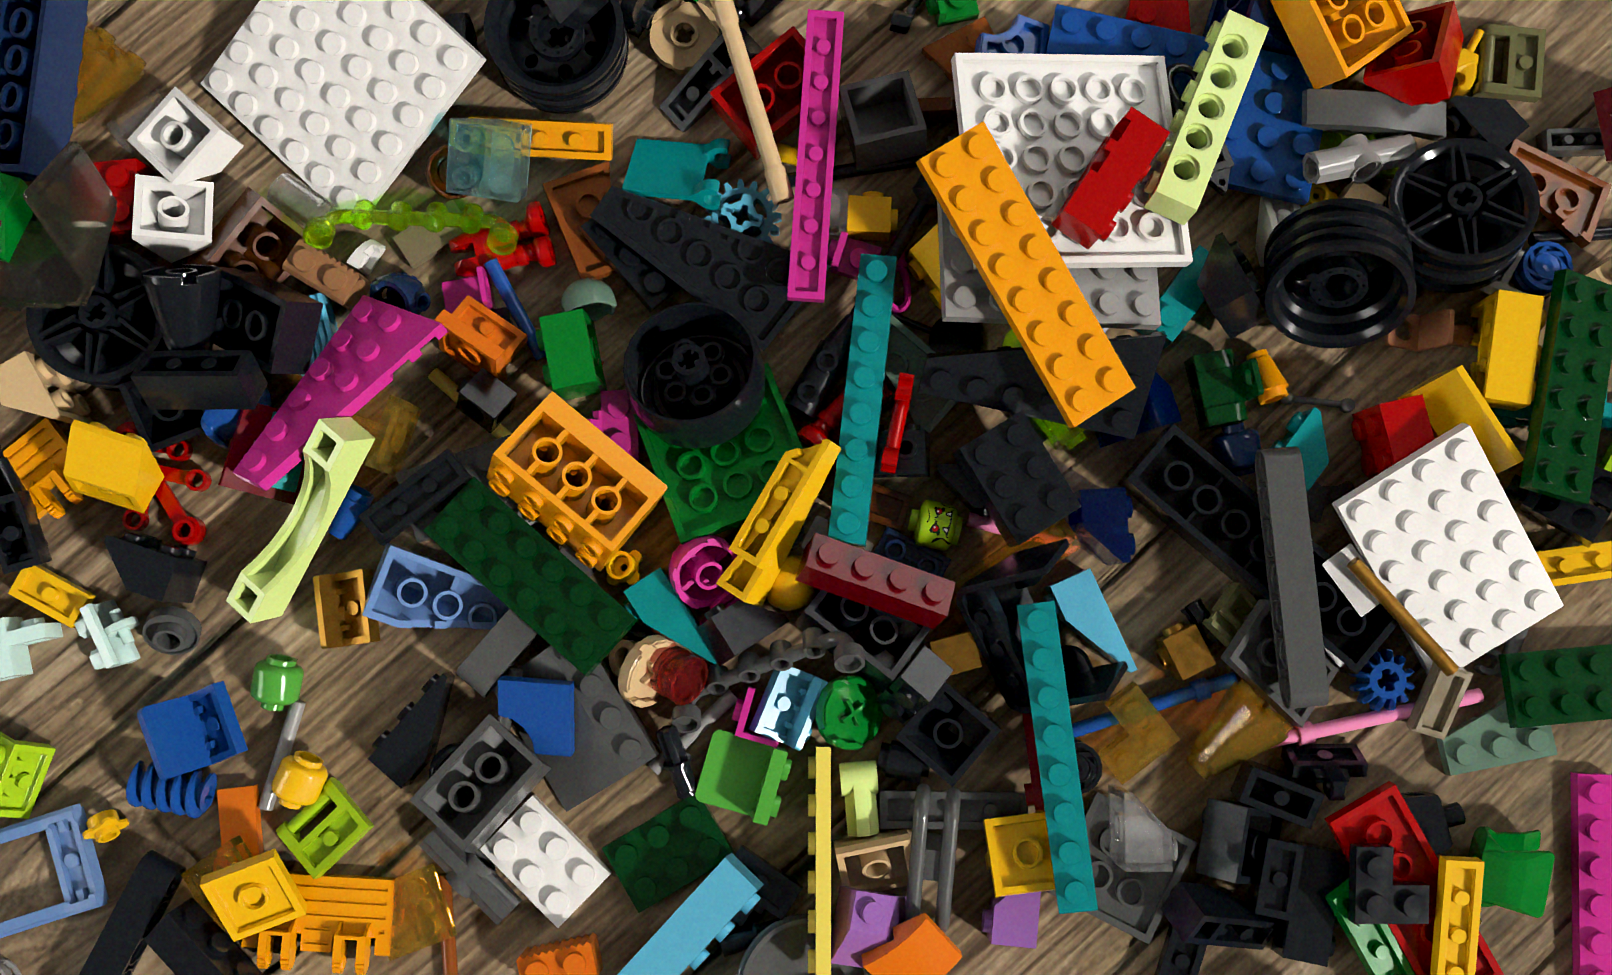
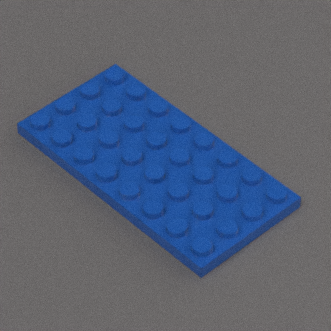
M1057 4L1054 10L1045 54L1164 56L1166 68L1174 63H1185L1194 67L1201 51H1207L1210 43L1205 42L1206 37ZM1260 50L1225 139V144L1234 162V167L1230 170L1227 189L1303 206L1309 202L1312 183L1308 184L1303 176L1302 160L1306 153L1319 150L1323 130L1302 126V91L1314 88L1298 57ZM1184 73L1176 74L1173 79L1180 96H1182L1188 82L1192 79ZM1332 84L1322 87L1320 89H1331Z

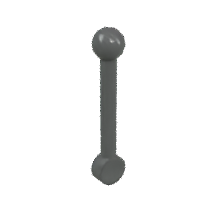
M1287 391L1288 396L1280 400L1285 405L1295 402L1339 408L1343 413H1349L1355 409V402L1351 398L1335 401L1296 396L1292 392Z

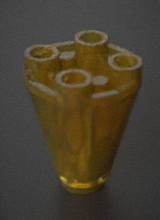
M96 26L93 31L86 27L84 30L83 58L79 67L78 95L75 100L72 120L73 128H76L79 123L84 124L139 82L145 74L143 69L147 65L146 62L134 52L129 50L125 52L115 45L116 38L99 26Z
M1242 679L1239 683L1234 682L1228 688L1190 747L1191 753L1186 756V759L1207 780L1212 774L1217 776L1284 742L1289 737L1288 732L1293 728L1278 712L1275 713L1270 707L1265 708L1263 704L1267 701Z

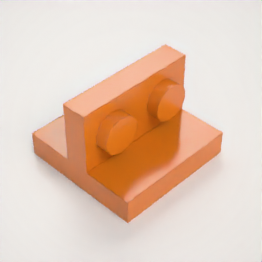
M469 295L466 296L452 314L443 309L434 319L442 323L449 331L438 340L439 349L475 374L483 367L501 382L507 379V365L528 341L526 333Z

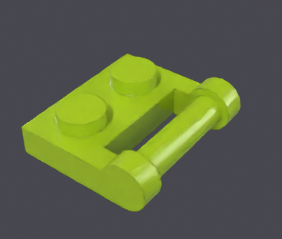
M330 777L325 782L318 800L312 805L305 806L289 822L284 821L276 829V833L311 877L317 879L322 877L374 825L347 794L343 784L336 778ZM333 801L337 807L302 839L299 832Z

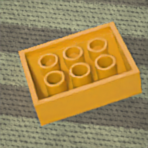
M1270 0L1314 89H1320L1349 77L1414 31L1400 0Z

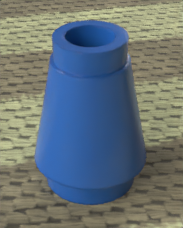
M352 484L327 532L339 539L346 540L349 534L362 521L358 515L372 506L374 495L366 489Z

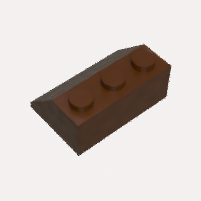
M247 187L212 230V246L194 253L186 264H206L217 267L250 269L283 284L290 274L282 269V264L297 241L304 239L314 245L318 239L261 195Z

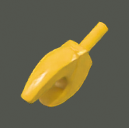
M1481 29L1475 30L1466 49L1461 48L1455 74L1458 84L1453 89V95L1450 99L1454 96H1466L1475 82L1479 55L1474 53L1484 34V31Z

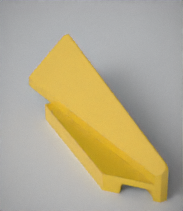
M826 438L822 440L821 444L805 449L795 448L784 453L730 545L729 550L737 554V557L716 582L717 585L745 603L758 607L764 604L841 450L840 446Z

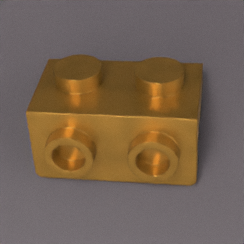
M372 568L313 577L322 649L381 641L379 622L362 616L373 580Z

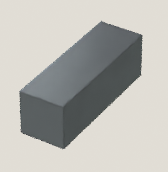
M1600 128L1545 129L1536 135V149L1553 157L1605 155Z

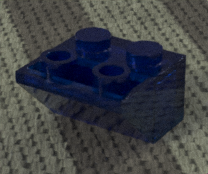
M1126 488L1083 489L1074 492L1082 507L1068 515L1069 532L1107 566L1130 563V555L1135 554L1136 546L1134 534L1129 533L1128 518L1132 517L1133 505L1131 497L1126 496Z

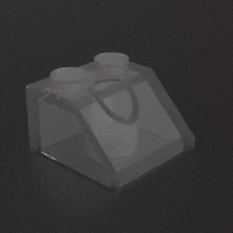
M1108 784L1110 860L1125 872H1173L1172 861H1176L1178 858V845L1176 838L1172 837V832L1132 792L1116 784Z

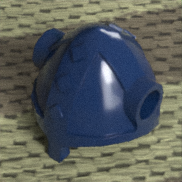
M392 272L380 275L370 284L371 298L418 315L426 311L431 303L430 296L425 293L423 284L417 277L407 275L408 273ZM387 288V296L382 298V292Z

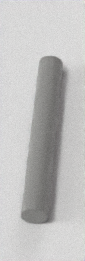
M730 689L701 715V727L697 731L680 734L685 749L737 702L738 697ZM661 752L648 764L657 775L664 770L663 762L665 759L663 753Z
M297 701L289 706L258 805L260 809L273 811L277 796L272 791L271 783L281 760L291 753L306 705L305 702Z

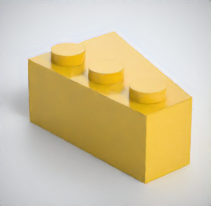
M1499 289L1471 307V317L1478 318V333H1473V340L1471 342L1472 346H1478L1477 362L1471 363V379L1491 408L1517 411L1531 405V402L1534 400L1537 383L1534 380L1535 367L1540 362L1542 346L1539 345V336L1547 318V312L1543 309L1545 296Z

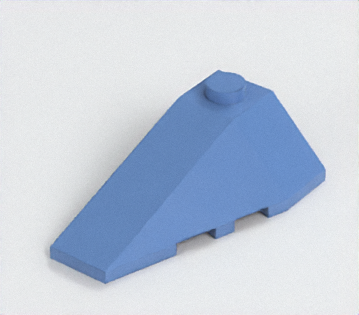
M389 542L385 546L373 576L362 616L397 628L492 629L509 610V607L470 572Z

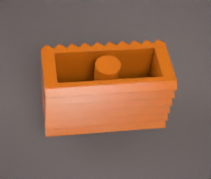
M593 932L590 936L585 934L583 938L578 935L576 939L572 937L568 941L563 939L561 943L556 940L554 944L549 942L546 946L544 944H541L539 947L534 945L532 949L527 946L516 961L519 975H599L603 969L598 938Z

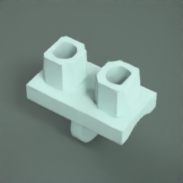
M114 599L98 604H86L79 609L82 616L74 625L79 636H82L84 639L92 637L97 647L91 651L89 656L94 669H109L133 663L141 658L134 643L135 639L130 631L140 624L136 616L124 618L121 609L118 608Z

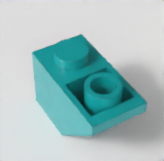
M1316 407L1304 412L1297 411L1286 424L1285 428L1289 431L1282 441L1276 440L1269 447L1296 446L1299 448L1303 460L1306 492L1310 490L1329 463L1321 411Z

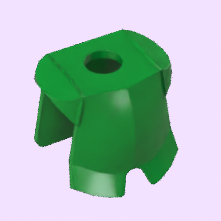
M1480 826L1474 831L1468 857H1478L1485 862L1481 907L1497 905L1535 918L1543 916L1555 855L1551 851H1536L1540 847L1541 831L1495 832L1487 826Z

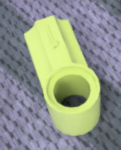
M876 760L839 763L841 796H844L847 835L866 837L879 834V816L876 794L879 793Z

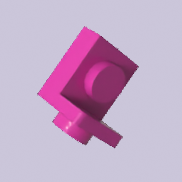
M841 231L839 240L832 239L828 250L827 260L832 261L831 273L858 280L861 254L880 255L882 248L848 238V233Z

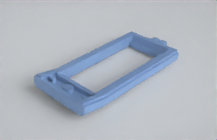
M80 803L0 828V844L45 830L65 901L0 922V938L108 904L107 900L109 897L93 839H83L82 833L88 828L86 826L87 817L84 806L81 807Z

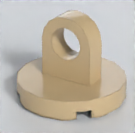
M657 634L647 636L639 642L620 640L610 651L609 666L612 672L619 676V693L625 701L640 708L652 706L658 702L655 698L660 693L665 695L672 688L680 667V655L676 653V648L678 647L674 642ZM629 650V653L627 654V656H626V658H625V660H624V655H625L626 651Z

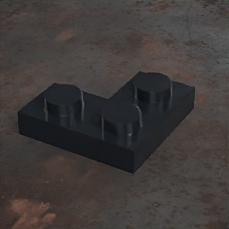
M1350 843L1348 920L1352 923L1429 924L1430 885L1422 881L1393 882V846L1386 843Z

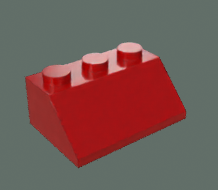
M1454 0L1406 12L1414 31L1367 63L1363 76L1364 83L1410 106L1420 104L1431 105L1444 99H1449L1464 40Z

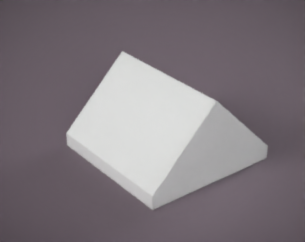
M135 174L132 239L170 263L212 246L214 182L194 180L174 186L165 177Z

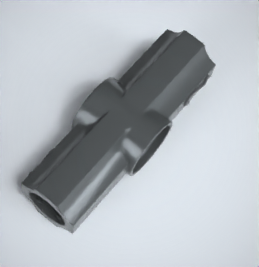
M438 827L419 845L447 873L445 877L451 887L461 896L471 898L496 925L522 901L495 873V865L479 849L475 854L463 852Z

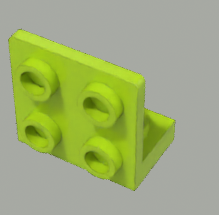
M0 731V817L29 819L56 748L45 743L14 740Z

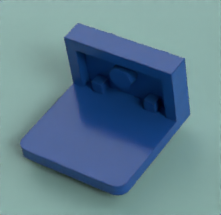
M224 681L213 683L186 696L145 706L137 712V718L157 775L162 780L222 762L248 750Z

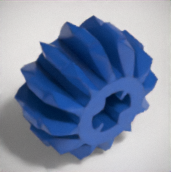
M1382 649L1380 653L1376 651L1358 674L1348 673L1351 677H1356V682L1349 685L1348 688L1351 691H1360L1357 701L1360 704L1369 702L1371 710L1380 711L1382 707L1386 710H1395L1396 701L1401 703L1409 701L1404 690H1413L1415 686L1413 683L1407 682L1406 677L1411 676L1415 671L1412 668H1403L1406 658L1401 655L1394 657L1391 649ZM1382 674H1384L1385 680H1382L1380 685H1378L1377 680L1381 679Z

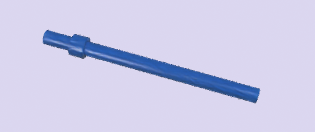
M1230 672L1208 680L1202 677L1190 681L1189 686L1072 723L1074 738L1188 701L1195 700L1198 703L1210 699L1213 693L1238 686L1236 675L1234 672Z

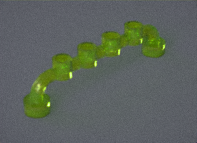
M365 199L357 201L354 209H338L327 212L320 217H312L307 221L303 230V239L308 245L316 249H326L333 242L336 234L334 225L352 224L360 230H367L372 224L388 225L395 231H404L408 226H424L428 231L435 233L442 231L444 227H459L469 234L477 233L480 228H488L490 230L487 245L492 252L498 255L513 253L519 237L517 230L505 218L493 214H484L483 208L475 203L466 204L463 207L462 213H449L447 207L440 202H432L427 206L426 212L413 211L412 207L404 201H395L388 211L377 210L371 201Z

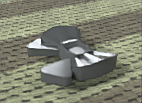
M1345 481L1339 486H1321L1315 482L1310 490L1306 492L1309 518L1314 523H1320L1325 504H1332L1337 499L1354 490V484L1351 481Z

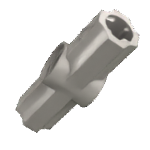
M1356 134L1345 139L1338 147L1306 153L1302 160L1303 176L1308 184H1320L1349 177L1356 184L1364 183L1373 179L1380 171L1400 167L1415 152L1416 142L1411 134H1398L1368 140L1363 134Z

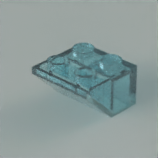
M450 118L446 192L515 203L526 197L528 191L532 124L502 119Z

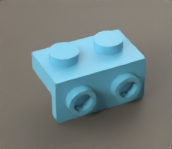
M793 666L786 671L773 670L749 729L801 751L804 743L811 736L812 723L816 716V704L821 691L828 682Z

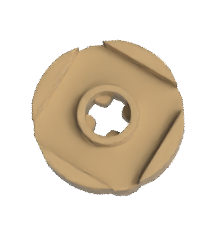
M673 0L663 5L654 14L649 33L650 44L655 57L662 65L680 75L687 74L720 35L715 15L707 6L697 1L695 4L685 2L684 0ZM681 29L685 32L692 30L694 34L691 36V41L688 43L678 42V31Z

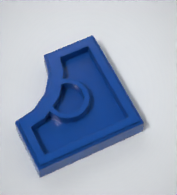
M1018 14L1012 21L1010 29L1006 32L995 35L981 33L976 39L974 53L1045 54L1050 25Z
M501 676L498 679V716L512 719L525 729L532 740L535 754L571 757L575 752L574 681Z

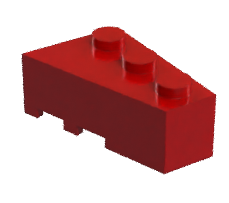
M1131 107L1102 141L1050 225L1086 249H1089L1098 239L1104 242L1117 224L1113 221V218L1117 212L1122 213L1134 197V193L1131 192L1136 184L1139 185L1152 167L1150 162L1170 132L1134 107Z

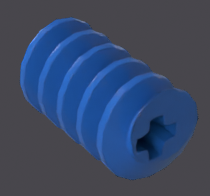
M140 760L134 766L129 776L126 798L133 807L143 805L148 810L158 808L163 813L172 811L178 816L187 813V816L190 818H199L213 802L217 787V774L209 773L205 782H203L202 770H195L190 779H188L189 773L162 780L158 777L153 762L145 770L144 761Z

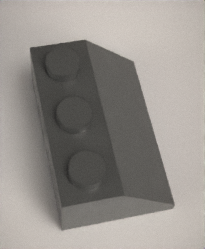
M489 714L417 791L410 801L463 852L475 854L552 768L523 741Z

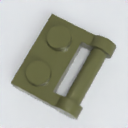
M1499 24L1479 26L1477 29L1483 30L1484 34L1480 40L1477 83L1473 85L1472 97L1532 103L1541 99L1546 29ZM1495 41H1504L1501 83L1492 82Z

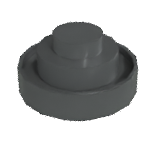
M173 606L160 607L151 611L146 617L142 635L145 642L152 649L164 654L181 655L192 651L198 645L202 626L200 621L191 612L183 608Z

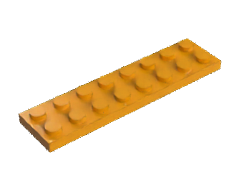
M984 121L915 162L1068 427H1076L1135 389L1134 383Z

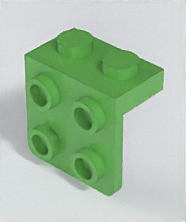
M715 730L712 733L697 784L696 799L702 803L749 815L752 822L767 826L770 817L776 818L780 807L781 796L777 795L780 780L786 781L791 769L792 760L787 758L788 751L781 746L776 748L734 736L735 733L729 731Z

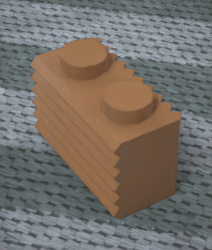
M304 239L297 241L282 264V269L350 311H352L361 297L367 295L370 291L371 282L367 278Z

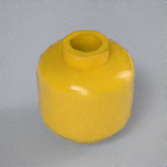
M296 751L294 755H287L281 760L271 783L273 793L280 798L279 803L282 806L297 810L301 808V805H312L318 800L328 778V771L323 765L324 761L321 757L307 751Z

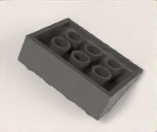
M550 646L519 667L523 670L522 677L574 681V754L571 757L537 754L552 768L545 777L566 812L661 753L633 705L625 701L619 693L618 681L605 659L586 677L555 648ZM497 685L493 691H494V693L496 694V696H497V698H498V685ZM512 720L525 744L534 751L532 740L525 729Z

